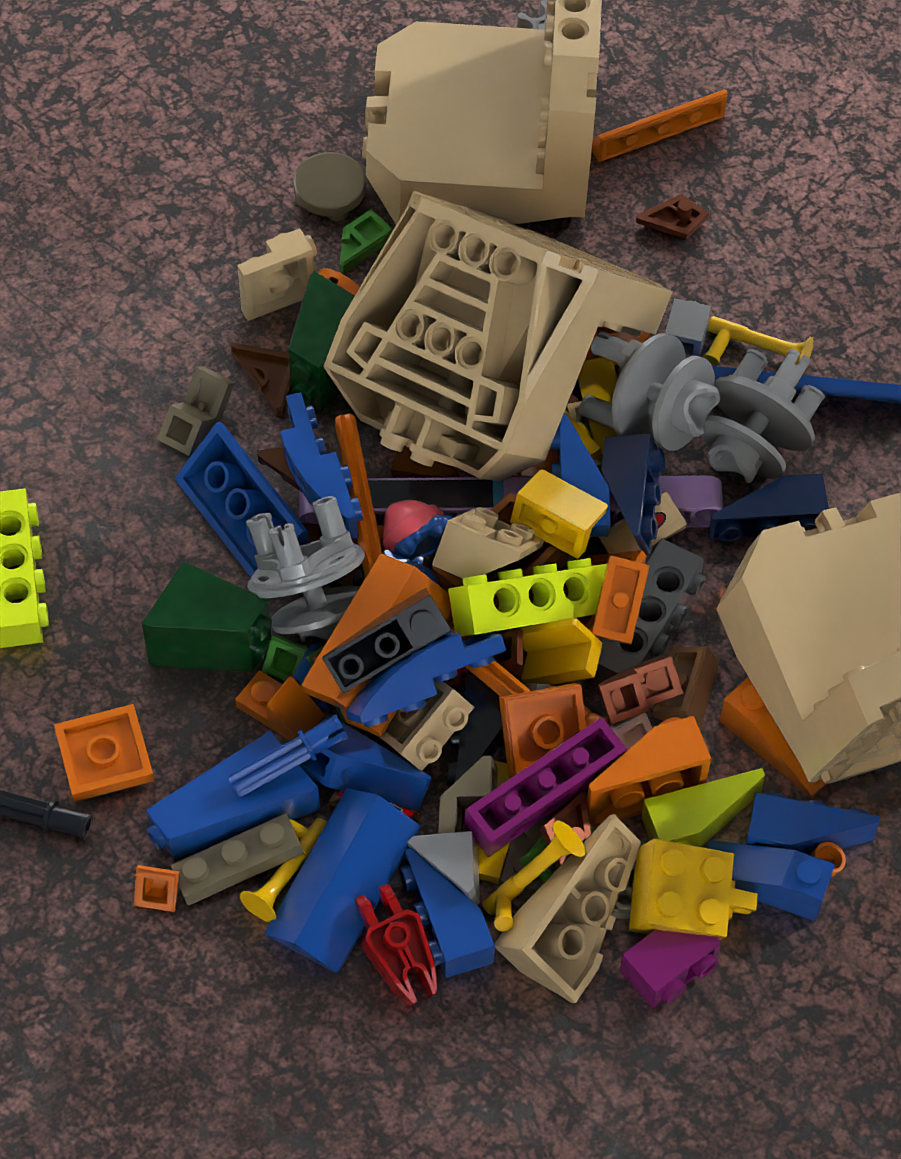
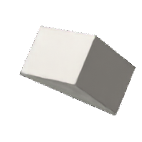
M472 831L412 836L407 841L409 848L413 849L476 905L480 903L478 846Z

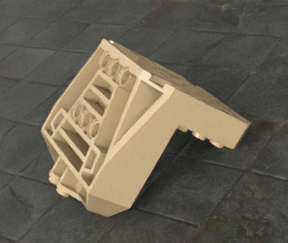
M547 0L546 14H553V16H547L545 19V30L416 21L377 45L375 96L367 97L365 132H368V137H363L362 159H366V177L395 224L398 223L405 211L413 191L493 215L508 221L507 223L512 225L566 217L585 218L596 109L595 96L599 67L602 0Z
M413 191L405 211L343 315L323 367L359 420L381 430L379 434L382 437L381 445L398 452H402L404 446H407L412 451L410 459L420 464L432 467L433 462L438 461L457 467L480 479L500 482L546 459L597 327L604 326L637 337L640 336L641 331L656 335L673 291L664 288L657 282L538 232L507 223L508 221L490 214Z
M901 493L871 500L855 518L844 521L836 507L823 510L815 519L817 528L805 531V528L801 527L799 521L763 530L750 545L716 608L736 657L801 764L808 782H816L823 779L824 783L831 784L901 762Z

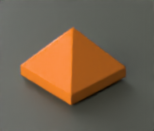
M138 865L136 868L133 906L175 912L179 871Z

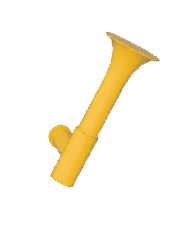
M712 316L707 330L717 334L703 358L707 359L712 366H717L729 341L732 339L778 353L785 357L789 350H796L800 352L795 361L797 365L804 355L810 359L814 340L810 336L807 341L801 343L783 341L750 330L748 327Z
M289 818L304 854L282 863L269 881L256 892L243 891L240 893V900L249 912L265 922L276 920L277 916L273 910L275 900L295 872L306 861L327 824L324 819L316 818L311 826L307 828Z
M555 821L552 826L554 837L550 844L517 874L507 879L482 901L485 911L491 916L496 915L494 925L498 931L507 932L512 929L514 922L511 901L522 893L527 885L561 857L569 854L577 857L585 855L586 851L582 840L569 825L562 821Z

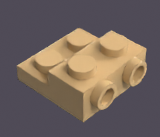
M300 228L288 233H281L273 239L267 240V254L260 257H252L246 262L237 265L241 310L247 321L303 300L309 277L314 271L317 272L313 262V257L317 256V250L310 235L305 236Z
M434 679L433 683L437 695L425 699L426 705L409 712H402L401 709L397 710L383 736L379 737L421 771L424 770L428 763L438 760L442 753V746L455 731L465 727L468 722V715L474 709V706L443 681L434 682Z

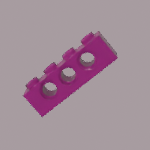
M601 717L466 809L463 824L468 831L473 832L476 842L487 857H489L568 803L577 794L587 790L589 784L627 751V748L603 717Z

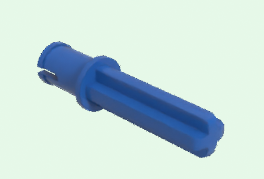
M336 714L305 733L301 730L298 731V737L230 774L229 781L236 794L244 796L310 758L313 761L317 760L315 755L344 739H348L349 737Z

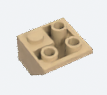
M477 507L476 510L472 509L448 520L432 565L460 578L484 575L518 561L540 549L544 540L534 536L535 531L519 523L506 524L498 520L499 515L495 512Z

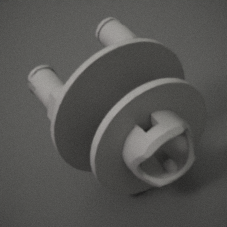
M605 331L599 332V337L595 336L591 345L592 353L617 362L620 367L618 370L619 378L615 386L612 403L588 394L581 401L579 407L580 415L615 430L617 436L650 433L660 447L669 451L681 449L693 437L704 435L707 416L720 402L719 391L715 387L714 370L707 359L699 356L686 358L681 341L667 333L654 335L643 343L633 339L627 342Z
M748 349L733 375L719 377L715 380V387L718 389L720 402L717 406L730 419L713 415L707 416L705 433L701 437L710 447L706 457L716 471L737 472L744 476L746 483H751L755 476L776 479L784 473L786 463L782 455L771 444L793 451H804L811 447L815 440V434L810 419L821 401L824 400L825 395L814 386L804 385L795 402H792L796 394L794 388L806 368L811 364L808 357L804 355L796 365L795 361L800 352L792 349L789 350L776 374L770 376L766 382L760 383L756 380L764 367H766L768 363L767 358L757 350Z
M334 496L324 497L312 503L323 536L320 537V540L299 546L292 523L285 524L284 530H282L281 525L274 528L270 513L258 514L246 521L258 553L254 556L258 569L253 573L247 584L248 590L258 595L259 598H278L303 592L304 597L285 605L271 617L273 631L280 634L298 633L302 642L308 641L311 637L328 640L360 586H340L325 590L322 588L323 585L337 580L354 570L363 562L365 557L363 548L352 542L350 533L345 528L337 499Z

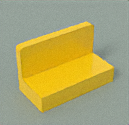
M541 469L517 493L510 522L519 523L533 529L536 537L579 559L586 551L592 527L606 513L608 505Z
M569 618L520 628L523 630V649L527 652L522 673L523 683H548L554 685L595 678L603 642L578 619Z

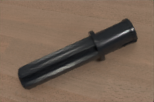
M0 790L1 816L41 826L43 831L47 833L55 830L80 837L81 839L88 837L93 822V815L91 813L59 806V802L55 800L47 803Z

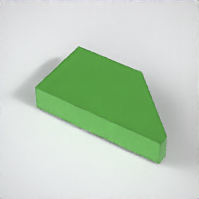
M372 209L343 228L339 262L340 271L343 274L384 247L393 231Z

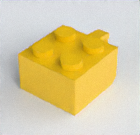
M652 839L639 847L635 859L629 931L649 935L654 930L716 936L721 940L727 937L728 920L732 919L733 913L750 914L751 911H756L758 894L735 889V881L732 880L734 853Z

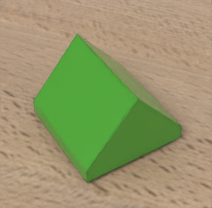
M274 634L270 641L262 672L286 681L289 676L292 677L308 648Z

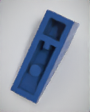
M710 840L708 849L734 853L732 880L735 881V889L757 893V901L816 921L835 864L791 849Z

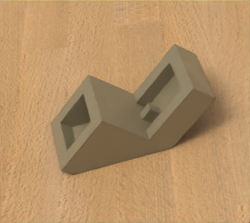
M204 366L197 367L184 402L169 406L157 440L191 456L216 422L222 418L235 382Z
M482 756L440 796L438 834L463 832V809L468 808L497 788L498 768L492 756Z

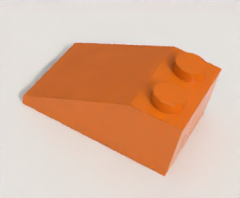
M749 677L724 698L719 722L810 798H813L827 784L823 782V779L816 782H808L801 764Z
M694 716L683 719L672 717L664 720L658 726H654L589 784L587 807L589 822L593 827L599 826L609 815H615L619 820L642 814L644 799L707 782L711 756Z

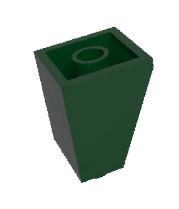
M314 271L309 277L288 353L291 394L301 392L305 405H311L322 412L340 392L323 366L340 321L355 295Z
M183 561L142 622L148 663L155 667L252 672L259 660L265 661L272 638V619L269 614L268 600L259 598L258 595Z

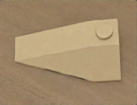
M609 815L583 842L586 851L583 857H577L572 854L513 916L514 924L512 929L502 932L494 944L495 948L521 973L571 1003L578 1001L600 968L604 955L599 952L606 931H612L616 919L615 916H612L619 892L626 889L641 841L615 815Z

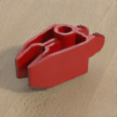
M385 884L378 889L379 897L390 918L379 923L370 901L364 895L354 900L367 929L361 943V948L390 990L411 1007L417 1003V999L408 980L407 973H414L418 977L430 998L437 993L435 964L420 915L408 909L403 911L390 885Z

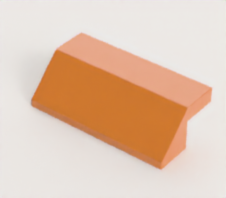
M380 553L302 682L301 687L304 693L339 707L346 723L382 737L397 710L387 714L388 720L374 726L366 727L364 723L349 720L346 713L347 709L372 677L342 693L322 657L387 610L424 588H427L448 624L452 618L449 593L415 566Z

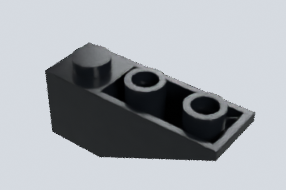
M424 588L387 610L324 655L322 659L342 693H345L449 632L451 629L427 588Z
M466 674L465 689L456 690L457 693L474 706V709L469 713L468 722L465 727L452 734L451 750H458L457 762L449 761L447 786H452L482 756H492L493 758L504 743L499 702L500 696L475 675Z

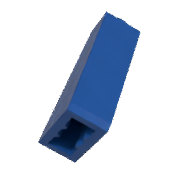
M269 731L147 809L146 813L150 827L146 829V832L158 850L165 848L175 860L210 848L285 813L292 820L314 813L321 808L318 787L300 765H297L244 796L236 794L229 781L230 774L282 746L273 733Z

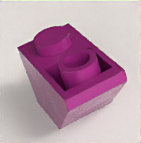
M654 930L622 954L620 972L651 1008L654 1009L663 1001L669 1004L676 1000L685 991V984L696 976L702 979L709 975L719 963L718 956L721 942L716 936Z

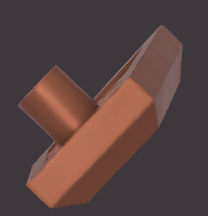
M680 194L637 214L636 223L687 239L709 218L710 213Z
M585 792L577 794L540 827L547 846L554 837L552 826L557 820L569 825L582 842L591 835ZM572 854L561 857L554 862L555 867L561 866Z

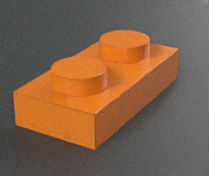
M611 555L608 557L591 630L596 637L627 645L632 644L650 565Z

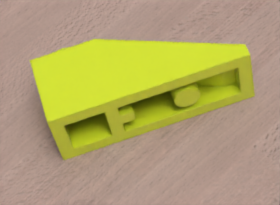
M763 768L644 799L641 818L649 840L660 839L701 847L754 800L756 793H761L765 778Z

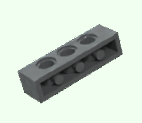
M661 538L646 563L650 566L632 644L627 645L600 638L599 640L603 642L595 678H589L588 680L600 684L620 672L653 659L654 656L663 655L670 640V636L667 634L672 626L679 627L688 610V606L685 604L690 596L696 598L705 583L706 576L702 575L704 558ZM661 588H669L673 591L665 592L662 591ZM642 618H652L656 621L646 622ZM634 648L637 652L630 653L623 649Z

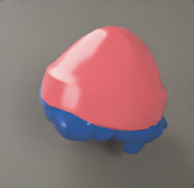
M417 500L395 502L387 508L384 515L382 546L384 550H389L418 564H422L426 554L431 555L438 548L448 520L452 519V516L444 515L442 510L436 505H428Z

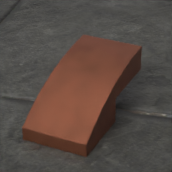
M668 653L633 666L598 684L611 725L650 711L648 706L683 694L673 658Z

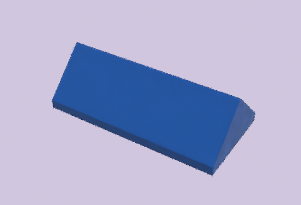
M216 422L174 479L244 570L252 577L253 573L258 569L254 557L258 553L249 527L246 524L248 519L258 514L270 513L274 528L281 525L282 530H284L285 524L292 523L299 546L309 543L308 531L224 424Z
M347 788L275 913L277 916L276 920H271L264 935L339 974L365 928L355 905V898L364 895L370 901L373 911L375 910L380 901L379 887L385 884L389 885L405 856V850L409 849L407 841L412 836L417 835L421 828L420 825L381 796Z

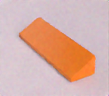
M724 89L597 135L592 140L591 151L597 161L602 162L725 116L728 92Z

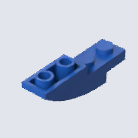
M301 392L288 395L286 400L292 428L280 431L283 453L298 487L311 505L316 500L324 497H336L346 530L349 531L351 539L358 538L357 522L362 521L363 516L358 498L350 499L348 489L353 488L349 468L347 465L340 466L336 452L327 454L322 437L315 438L313 429H317L318 424L313 406L305 407Z
M451 631L445 633L372 677L347 709L348 719L364 723L366 727L374 726L388 720V713L399 709L402 712H409L425 706V699L437 695L433 679L434 682L449 680L458 675L457 669L470 665L471 668L488 665L494 661L493 655L506 651L502 635L488 632L462 641L460 633Z

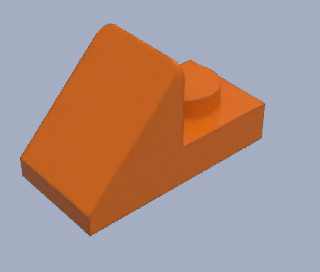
M259 670L235 699L238 709L289 741L299 736L298 731L301 730L305 733L325 720V714L310 696L304 693L300 684L291 676L281 684Z

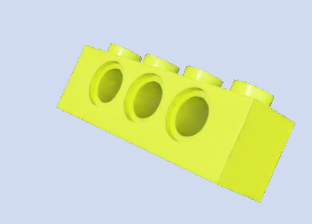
M26 488L0 491V648L43 643L42 627L49 626L46 602H39V593L46 592L43 569H36L35 562L37 559H42L40 536H33L32 532L33 526H39L36 502L29 503ZM16 532L14 535L6 536L9 533ZM16 565H19V566H20L19 568H16V569H9V568L12 567V566H16ZM16 599H24L19 603H11Z
M591 558L567 561L568 570L557 571V565L554 563L532 567L533 575L523 576L522 569L497 572L498 581L487 582L486 574L462 578L463 586L448 588L454 630L456 633H460L461 636H468L595 615L607 564L592 566ZM564 584H566L568 588L567 597L564 594ZM530 588L534 594L533 603L529 599ZM495 594L499 599L498 609H496L493 601Z

